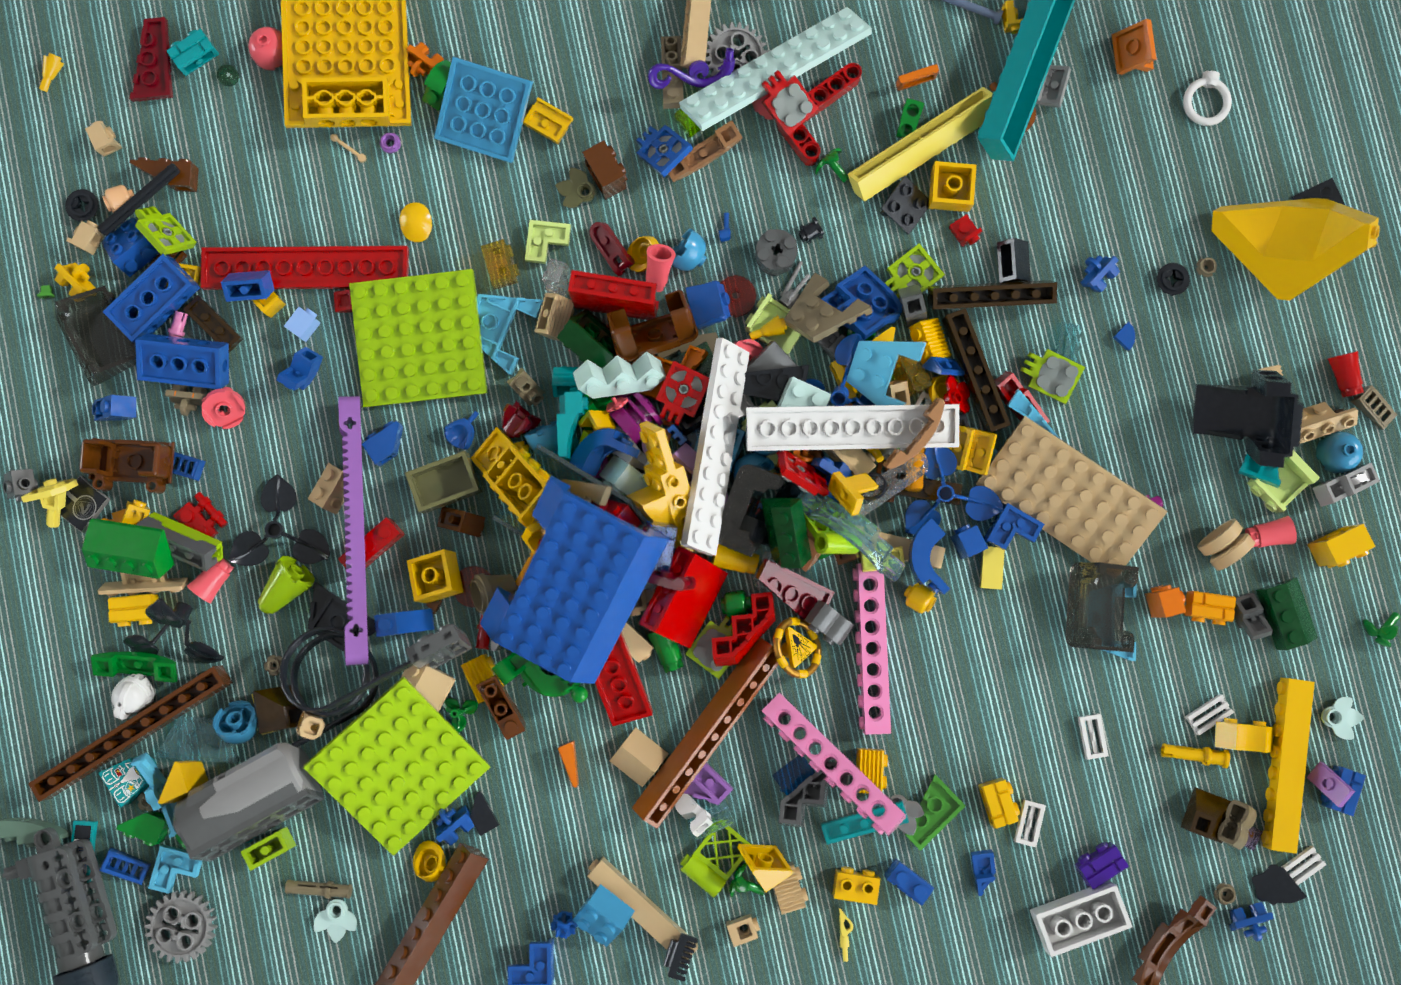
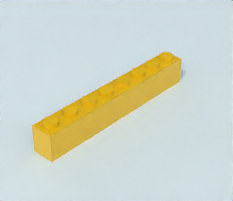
M1280 677V682L1277 684L1278 703H1276L1274 708L1276 722L1273 725L1274 741L1272 753H1270L1272 760L1271 766L1268 769L1269 788L1266 789L1265 794L1267 807L1263 813L1265 826L1261 833L1262 847L1270 850L1297 854L1315 682Z

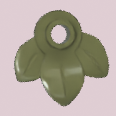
M570 168V180L561 181L556 184L557 191L565 197L563 206L568 208H576L582 202H589L596 194L595 187L592 183L588 182L586 173L577 168ZM589 190V194L583 195L582 191Z

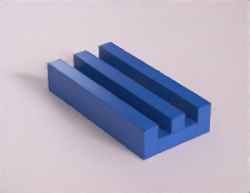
M674 424L667 429L674 439L679 441L680 446H683L685 443L689 446L692 444L680 428Z

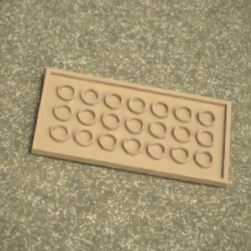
M1027 416L1023 417L993 458L988 474L981 475L976 482L977 486H985L994 491L1002 503H1009L1044 523L1042 530L1115 579L1167 513L1166 509Z

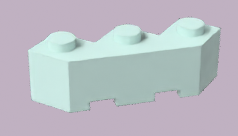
M647 351L632 365L616 356L602 369L587 359L573 372L577 389L593 399L650 391L666 378L661 361Z

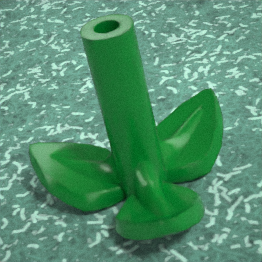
M835 148L829 151L818 162L815 174L817 175L820 168L827 164L843 183L849 179L848 175L837 163L839 160L838 154L842 153V150Z
M1393 612L1379 629H1376L1366 619L1363 620V625L1368 635L1377 637L1375 639L1376 643L1390 648L1391 643L1388 640L1396 637L1399 627L1394 625L1401 617L1398 613Z
M454 698L445 699L442 706L453 718L451 723L458 733L465 728L467 723L463 714L472 715L478 708L477 701L472 699L465 700L462 707H459L458 700Z
M747 863L742 864L735 871V879L730 882L729 891L732 898L734 891L741 893L751 891L762 896L765 894L762 886L750 882L742 876Z

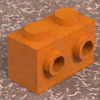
M1160 585L1152 587L1151 592L1145 593L1152 618H1167L1186 613L1184 606L1185 596L1179 587L1171 588V585Z

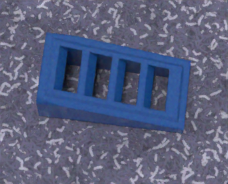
M175 452L173 468L177 457L180 459L176 470L173 469V473L199 481L206 461ZM184 459H185V460H187V461H186L184 470H183V472H182V471H181V468H182V465H183V462H184ZM192 461L194 462V464L192 466L190 474H188V470Z
M111 847L99 871L142 885L151 864ZM113 858H118L115 866H111ZM121 861H126L123 869H118ZM130 863H132L134 866L129 874L126 871ZM138 866H141L142 870L139 876H134Z

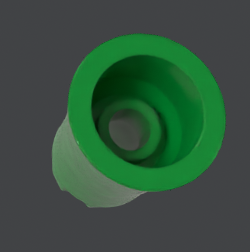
M653 631L646 634L665 673L684 666L677 642Z

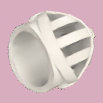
M138 673L129 675L118 682L111 695L115 718L121 720L128 719L133 714L140 713L153 704L155 693L148 678Z

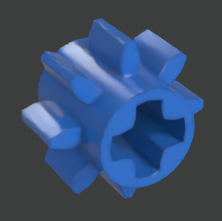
M561 910L557 915H553L551 930H556V937L567 939L571 934L575 935L577 924L572 921L573 912L569 913Z

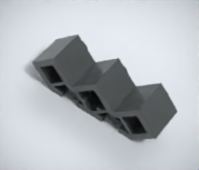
M828 761L826 763V769L833 770L837 766V762ZM821 770L809 776L791 794L781 800L779 823L782 826L804 827L805 806L827 808L828 786H832L825 781L826 775ZM850 775L842 777L841 783L843 785H850Z

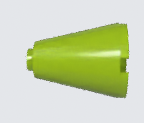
M282 556L277 561L258 599L259 609L266 614H274L313 586L315 581L311 571L305 565L300 567L295 564L297 562L296 559Z

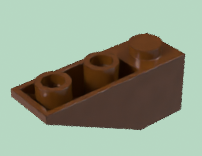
M139 157L138 160H129V163L152 178H155L168 165L173 163L179 168L180 173L166 186L180 192H197L199 168L191 160L179 159L178 161H171L167 158L150 160L144 157Z
M496 675L476 685L506 741L526 731V722Z

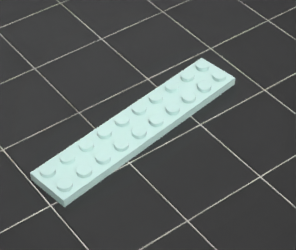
M846 7L738 68L731 75L717 80L680 101V108L704 131L768 94L763 88L762 83L767 81L772 86L768 81V77L771 75L778 81L774 75L775 71L779 70L786 81L793 75L797 77L871 35V27L851 9Z

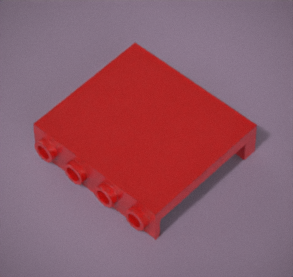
M571 270L568 292L575 309H588L589 311L608 314L611 311L624 308L627 317L643 320L657 318L659 301L655 300L657 283Z
M678 546L666 570L674 572L673 576L694 577L696 586L691 590L676 591L658 585L639 624L661 636L691 648L728 573L697 554Z

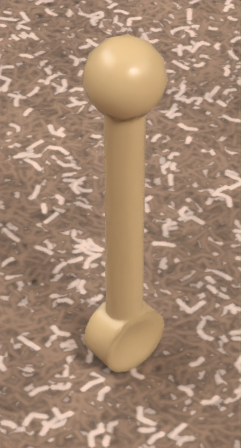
M337 134L330 136L333 142H337L358 157L361 163L366 161L364 154L356 152L340 140Z

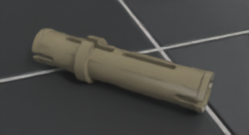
M288 879L285 885L286 894L325 896L326 899H331L332 897L350 899L353 889L352 884H334L333 881L320 883Z

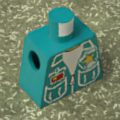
M136 757L127 759L98 773L119 807L129 805L149 787V784L136 766H131L130 764Z

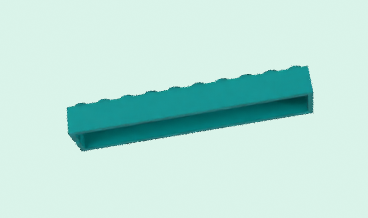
M1030 0L1028 2L1027 11L1020 22V29L1013 40L1010 55L1006 58L1003 73L999 76L998 86L992 94L989 109L986 110L984 122L978 131L977 138L992 160L1014 161L1075 0Z

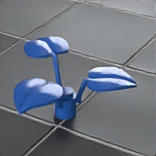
M855 333L846 336L840 341L835 350L836 362L847 366L841 385L833 389L829 399L834 406H844L850 402H855L852 404L853 406L875 405L863 394L860 399L856 397L848 398L849 391L845 387L858 343L864 340L860 334ZM816 379L806 380V383L825 391V386L821 381Z
M947 447L927 448L924 453V474L929 479L940 477L942 486L938 488V499L932 506L925 500H916L908 506L905 514V532L914 535L931 518L939 525L941 515L934 509L941 501L949 502L953 498L968 501L965 507L966 512L970 518L977 521L988 520L1004 510L1003 504L998 495L985 486L971 488L969 497L955 494L954 489L946 485L944 476H949L956 470L957 458L955 454Z

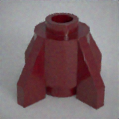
M517 400L514 405L507 403L503 409V432L510 438H519L522 434L537 427L541 422L539 417L531 415Z

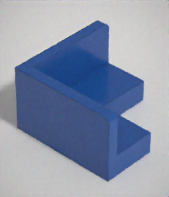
M1006 503L1003 504L1004 510L996 515L984 536L986 543L990 542L1000 549L1006 550L1015 533L1034 543L1044 523Z
M549 938L547 942H530L529 964H509L508 985H553L554 938Z

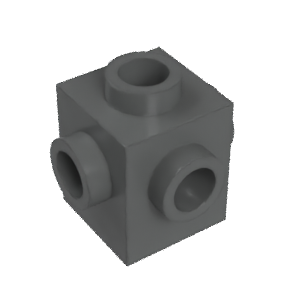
M33 469L10 470L4 474L3 491L7 494V499H16V502H23L21 496L38 488V482L34 479Z

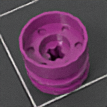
M636 392L631 393L637 400L635 403L627 397L629 408L625 409L622 407L608 413L618 426L630 436V439L636 445H639L642 442L639 435L641 431L639 424L654 420L660 427L663 421L652 403L646 397Z

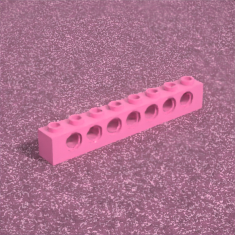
M856 564V568L852 569L853 581H856L857 589L853 590L854 602H857L858 610L854 611L855 623H858V631L855 632V642L859 644V653H856V664L860 665V674H857V686L861 687V695H858V707L862 708V717H859V729H863L865 735L891 734L884 570L862 572L861 564ZM865 579H870L873 582V588L870 591L865 590L863 587ZM866 600H871L874 603V609L871 612L866 611L864 608ZM868 621H872L875 624V630L872 633H868L865 630V624ZM869 642H873L876 645V651L873 654H869L866 651V645ZM871 663L877 666V672L874 675L867 673V666ZM871 685L878 687V693L875 696L868 694V688ZM872 706H877L879 709L878 716L870 717L869 709Z
M780 693L762 710L765 715L764 721L771 727L775 725L780 730L778 734L786 742L791 740L796 745L793 749L801 757L806 755L811 760L808 764L817 773L821 770L826 775L824 779L833 788L837 786L841 789L840 795L848 803L853 801L858 806L856 811L864 819L869 817L874 822L872 827L880 835L885 833L889 836L906 818V815ZM784 715H789L791 717L790 722L786 725L781 724L780 719ZM804 730L806 731L805 737L801 740L796 739V732ZM813 745L821 746L819 754H811L810 750ZM829 760L837 761V766L833 770L826 769V763ZM851 775L853 777L852 783L850 785H843L841 783L843 776ZM861 790L869 792V797L865 801L857 799V794ZM876 806H883L885 813L881 817H876L873 815V809Z

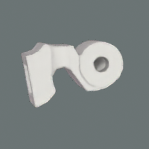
M683 794L675 804L676 810L685 819L696 817L690 822V829L696 837L700 836L713 824L711 814L700 807L688 794Z

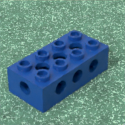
M162 254L103 313L131 342L135 343V339L144 334H153L200 289V286L172 257Z
M147 333L135 339L137 380L211 389H221L229 383V343Z

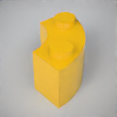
M1224 718V722L1216 721L1214 747L1272 753L1274 727L1266 726V722L1253 721V724L1237 723L1238 719Z

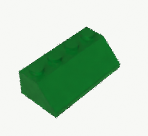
M94 518L89 521L82 547L88 567L160 579L175 565L164 529Z

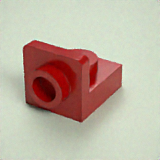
M967 214L949 226V229L962 247L966 244L971 246L976 243L983 231L981 227L979 229L976 228Z

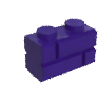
M1111 842L1098 844L1095 847L1096 851L1090 855L1089 853L1081 855L1077 859L1079 862L1074 864L1086 885L1092 890L1129 867L1117 846Z

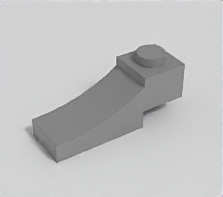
M1368 463L1325 481L1312 489L1320 506L1323 507L1347 496L1354 495L1380 482L1372 463Z

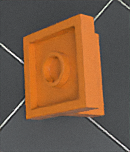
M1144 19L1111 35L1117 74L1122 75L1134 69L1145 72L1154 69L1153 61L1157 60L1151 20Z

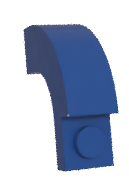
M603 428L592 432L580 442L570 459L569 465L596 476L603 460L610 453L621 451L637 458L640 450L633 447L634 443L629 441L630 436L615 429Z
M931 518L916 531L911 540L908 554L909 565L913 576L920 585L928 581V587L935 594L944 595L950 588L933 570L930 563V554L933 546L946 533Z

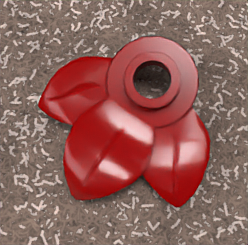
M948 375L945 382L948 391L943 396L945 404H959V410L962 413L969 412L970 406L967 399L970 397V389L965 382L958 383L954 375Z

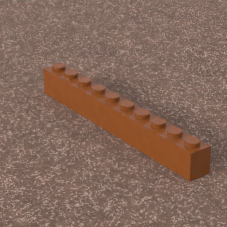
M760 638L741 659L633 805L632 809L643 821L658 829L779 665L773 646L764 639Z

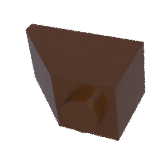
M442 507L437 527L480 538L486 517Z

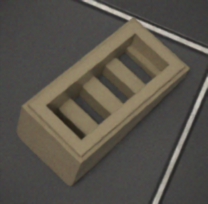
M1372 385L1363 388L1364 393L1358 394L1351 402L1381 430H1384L1397 414ZM1369 397L1370 401L1367 403L1365 400ZM1375 402L1377 405L1372 409L1370 406ZM1381 408L1382 411L1377 415L1375 412ZM1387 413L1389 416L1382 421L1380 418Z

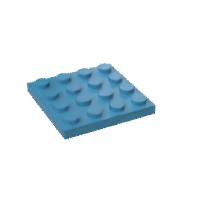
M453 57L434 139L513 163L533 81Z

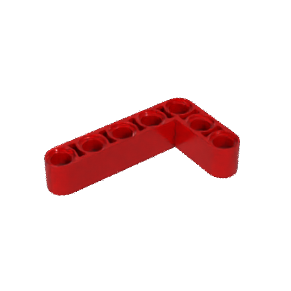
M857 63L847 64L807 92L819 109L792 133L785 136L777 125L778 131L800 160L807 166H813L818 162L821 148L803 124L859 84L862 69ZM854 73L856 77L850 78L847 74ZM836 84L840 89L835 90L831 85ZM821 96L824 100L817 101L814 97ZM801 135L804 139L798 141L794 139V136ZM813 151L816 155L809 157L806 155V152Z

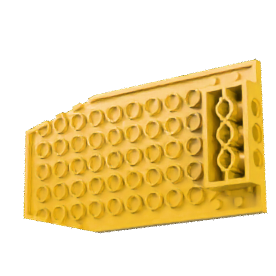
M281 0L284 120L286 128L412 126L409 56L406 50L408 47L406 0Z

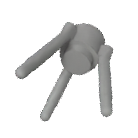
M799 261L784 291L780 294V303L788 309L792 308L800 296L798 294L799 290L810 278V274H807L794 290L791 289L789 291L803 264L802 261Z

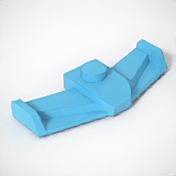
M145 752L136 757L130 764L131 766H136L149 784V787L144 792L146 802L151 805L153 811L162 809L170 830L168 836L171 838L177 834L173 827V811L176 803H158L167 779L150 755Z

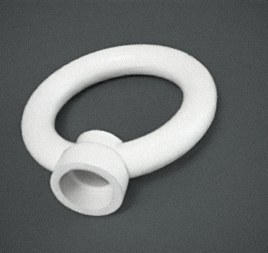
M1217 71L1203 72L1202 78L1192 82L1185 91L1183 107L1187 116L1196 124L1202 126L1218 124L1226 118L1231 109L1232 99L1230 91L1219 80L1220 73ZM1201 86L1216 88L1222 95V109L1214 117H1202L1193 109V93Z

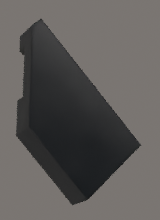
M478 791L470 818L479 835L482 836L500 824L482 791Z

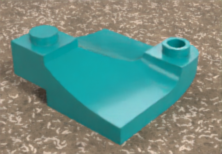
M582 391L564 392L565 396H559L560 414H557L558 457L565 462H570L574 451L579 445L580 440L575 436L580 417L585 415V410H588V397H584Z

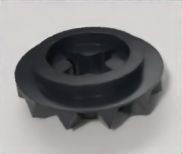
M79 189L67 197L65 209L72 219L79 222L87 221L96 216L97 209H100L98 206L99 200L92 192ZM81 200L88 204L85 206V212L79 208L81 207Z
M1178 263L1164 265L1156 277L1157 287L1163 293H1167L1170 296L1180 295L1188 288L1190 283L1188 271ZM1171 275H1173L1174 279L1179 280L1173 283V286L1171 284V281L1166 279L1171 277Z

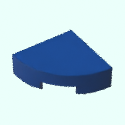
M1129 321L1113 336L1127 351L1132 348L1135 342V331Z

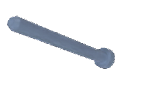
M942 0L993 19V23L997 25L1003 14V10L999 9L996 12L967 0Z

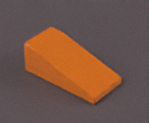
M573 740L559 746L558 751L571 784L575 788L579 785L575 741Z

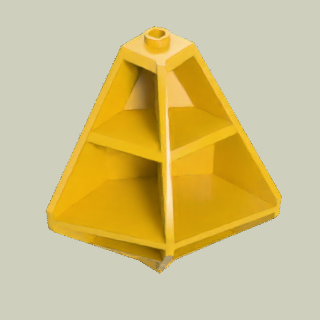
M1321 198L1221 206L1213 211L1212 232L1276 299L1288 301L1303 293L1369 248L1376 247V239L1379 236L1380 227L1378 226L1379 218L1329 199Z

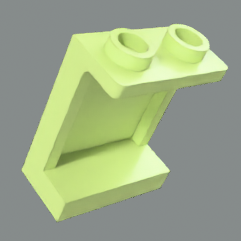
M768 293L766 298L762 296L758 301L756 313H751L746 319L745 324L747 326L745 331L750 333L758 330L777 315L779 318L785 319L790 309L774 300L772 295ZM787 326L788 329L784 330V335L763 336L758 339L766 345L770 341H775L789 355L801 334Z
M1293 450L1292 457H1285L1284 468H1278L1279 479H1281L1279 488L1265 484L1258 478H1251L1247 484L1251 487V492L1265 502L1268 510L1281 513L1287 509L1286 506L1308 485L1314 484L1320 477Z

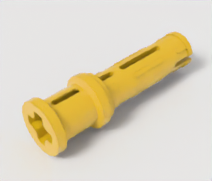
M1165 743L1161 747V757L1198 761L1205 766L1210 764L1219 765L1225 769L1230 764V751L1227 749L1223 751L1212 750L1210 747L1197 749Z

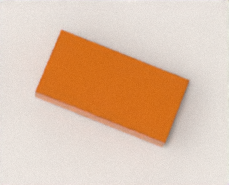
M934 64L898 76L896 82L897 90L901 91L936 79L939 72L938 65Z

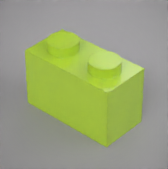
M285 827L241 851V854L251 871L297 845L288 828Z

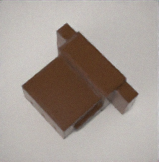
M433 601L427 603L426 606L433 610V614H436L443 601Z

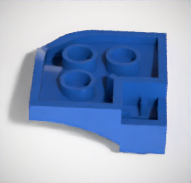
M863 266L838 283L834 291L822 298L823 301L841 312L857 299L870 305L873 311L870 315L865 316L863 314L856 318V322L850 325L848 323L844 324L853 332L860 334L864 340L888 323L891 325L896 322L902 313V306L896 294L866 266Z

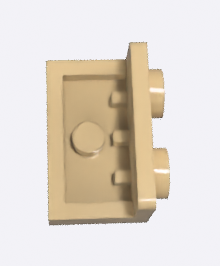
M328 463L308 500L331 513L337 514L344 503L343 471Z

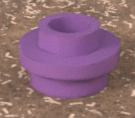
M386 133L380 139V146L386 153H395L399 150L401 141L396 134ZM394 141L393 146H388V143Z

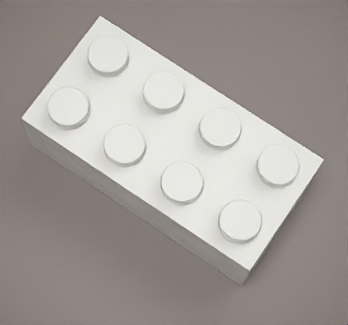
M1109 880L1094 890L1087 888L1030 909L1043 948L1051 957L1132 928L1118 887Z

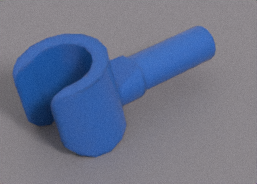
M724 213V229L718 230L720 242L731 239L729 213Z

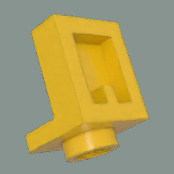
M1005 1L1001 9L1003 10L1004 33L1018 34L1022 19H1018L1017 7L1014 8V1Z
M139 500L127 501V508L121 523L136 525L149 516V507H146L145 502Z

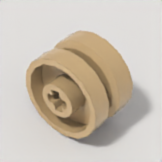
M1231 519L1218 526L1204 537L1197 546L1204 556L1212 555L1210 563L1217 571L1234 564L1255 545V541L1248 533L1240 534L1243 527L1236 519Z

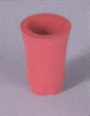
M654 244L647 248L646 282L657 283L656 292L663 291L666 286L670 269L676 256L675 251L671 247L663 244Z
M1290 516L1245 529V533H1248L1255 541L1254 547L1258 548L1295 544L1297 541L1296 528Z
M223 558L208 571H202L187 585V588L211 604L219 589L230 576L229 573L235 567Z

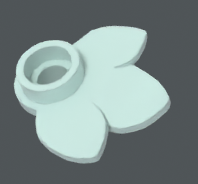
M1341 697L1332 706L1326 707L1322 711L1321 719L1327 727L1332 728L1337 737L1351 740L1354 739L1351 727L1360 723L1364 717L1357 710L1351 708L1352 698ZM1331 713L1334 715L1333 720L1329 719Z
M341 899L330 901L326 906V910L318 913L314 921V931L320 932L327 929L334 943L343 938L346 930L355 931L357 927L355 915L348 911L347 904ZM335 906L340 907V913L334 911Z

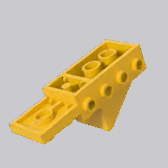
M648 421L639 424L641 429L639 435L642 442L646 445L647 451L645 455L650 463L643 466L645 471L643 477L648 486L628 494L626 497L656 531L670 538L667 544L675 549L680 546L694 552L695 550L681 545L690 494L684 466L673 461L665 430Z
M496 427L470 459L482 471V476L490 484L489 487L499 494L498 498L509 506L508 509L518 516L517 520L527 527L537 522L532 513L552 475L540 468L541 465L535 459L530 458L531 454L523 447L519 449L501 429Z

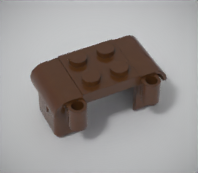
M677 290L664 295L669 314L630 326L624 308L609 312L607 319L616 355L630 362L640 358L646 351L654 355L694 341L698 337V329L684 292Z
M84 439L81 446L79 470L82 473L89 474L88 479L93 480L92 485L97 490L110 491L113 488L114 481L146 483L147 491L162 494L166 490V484H172L175 442Z

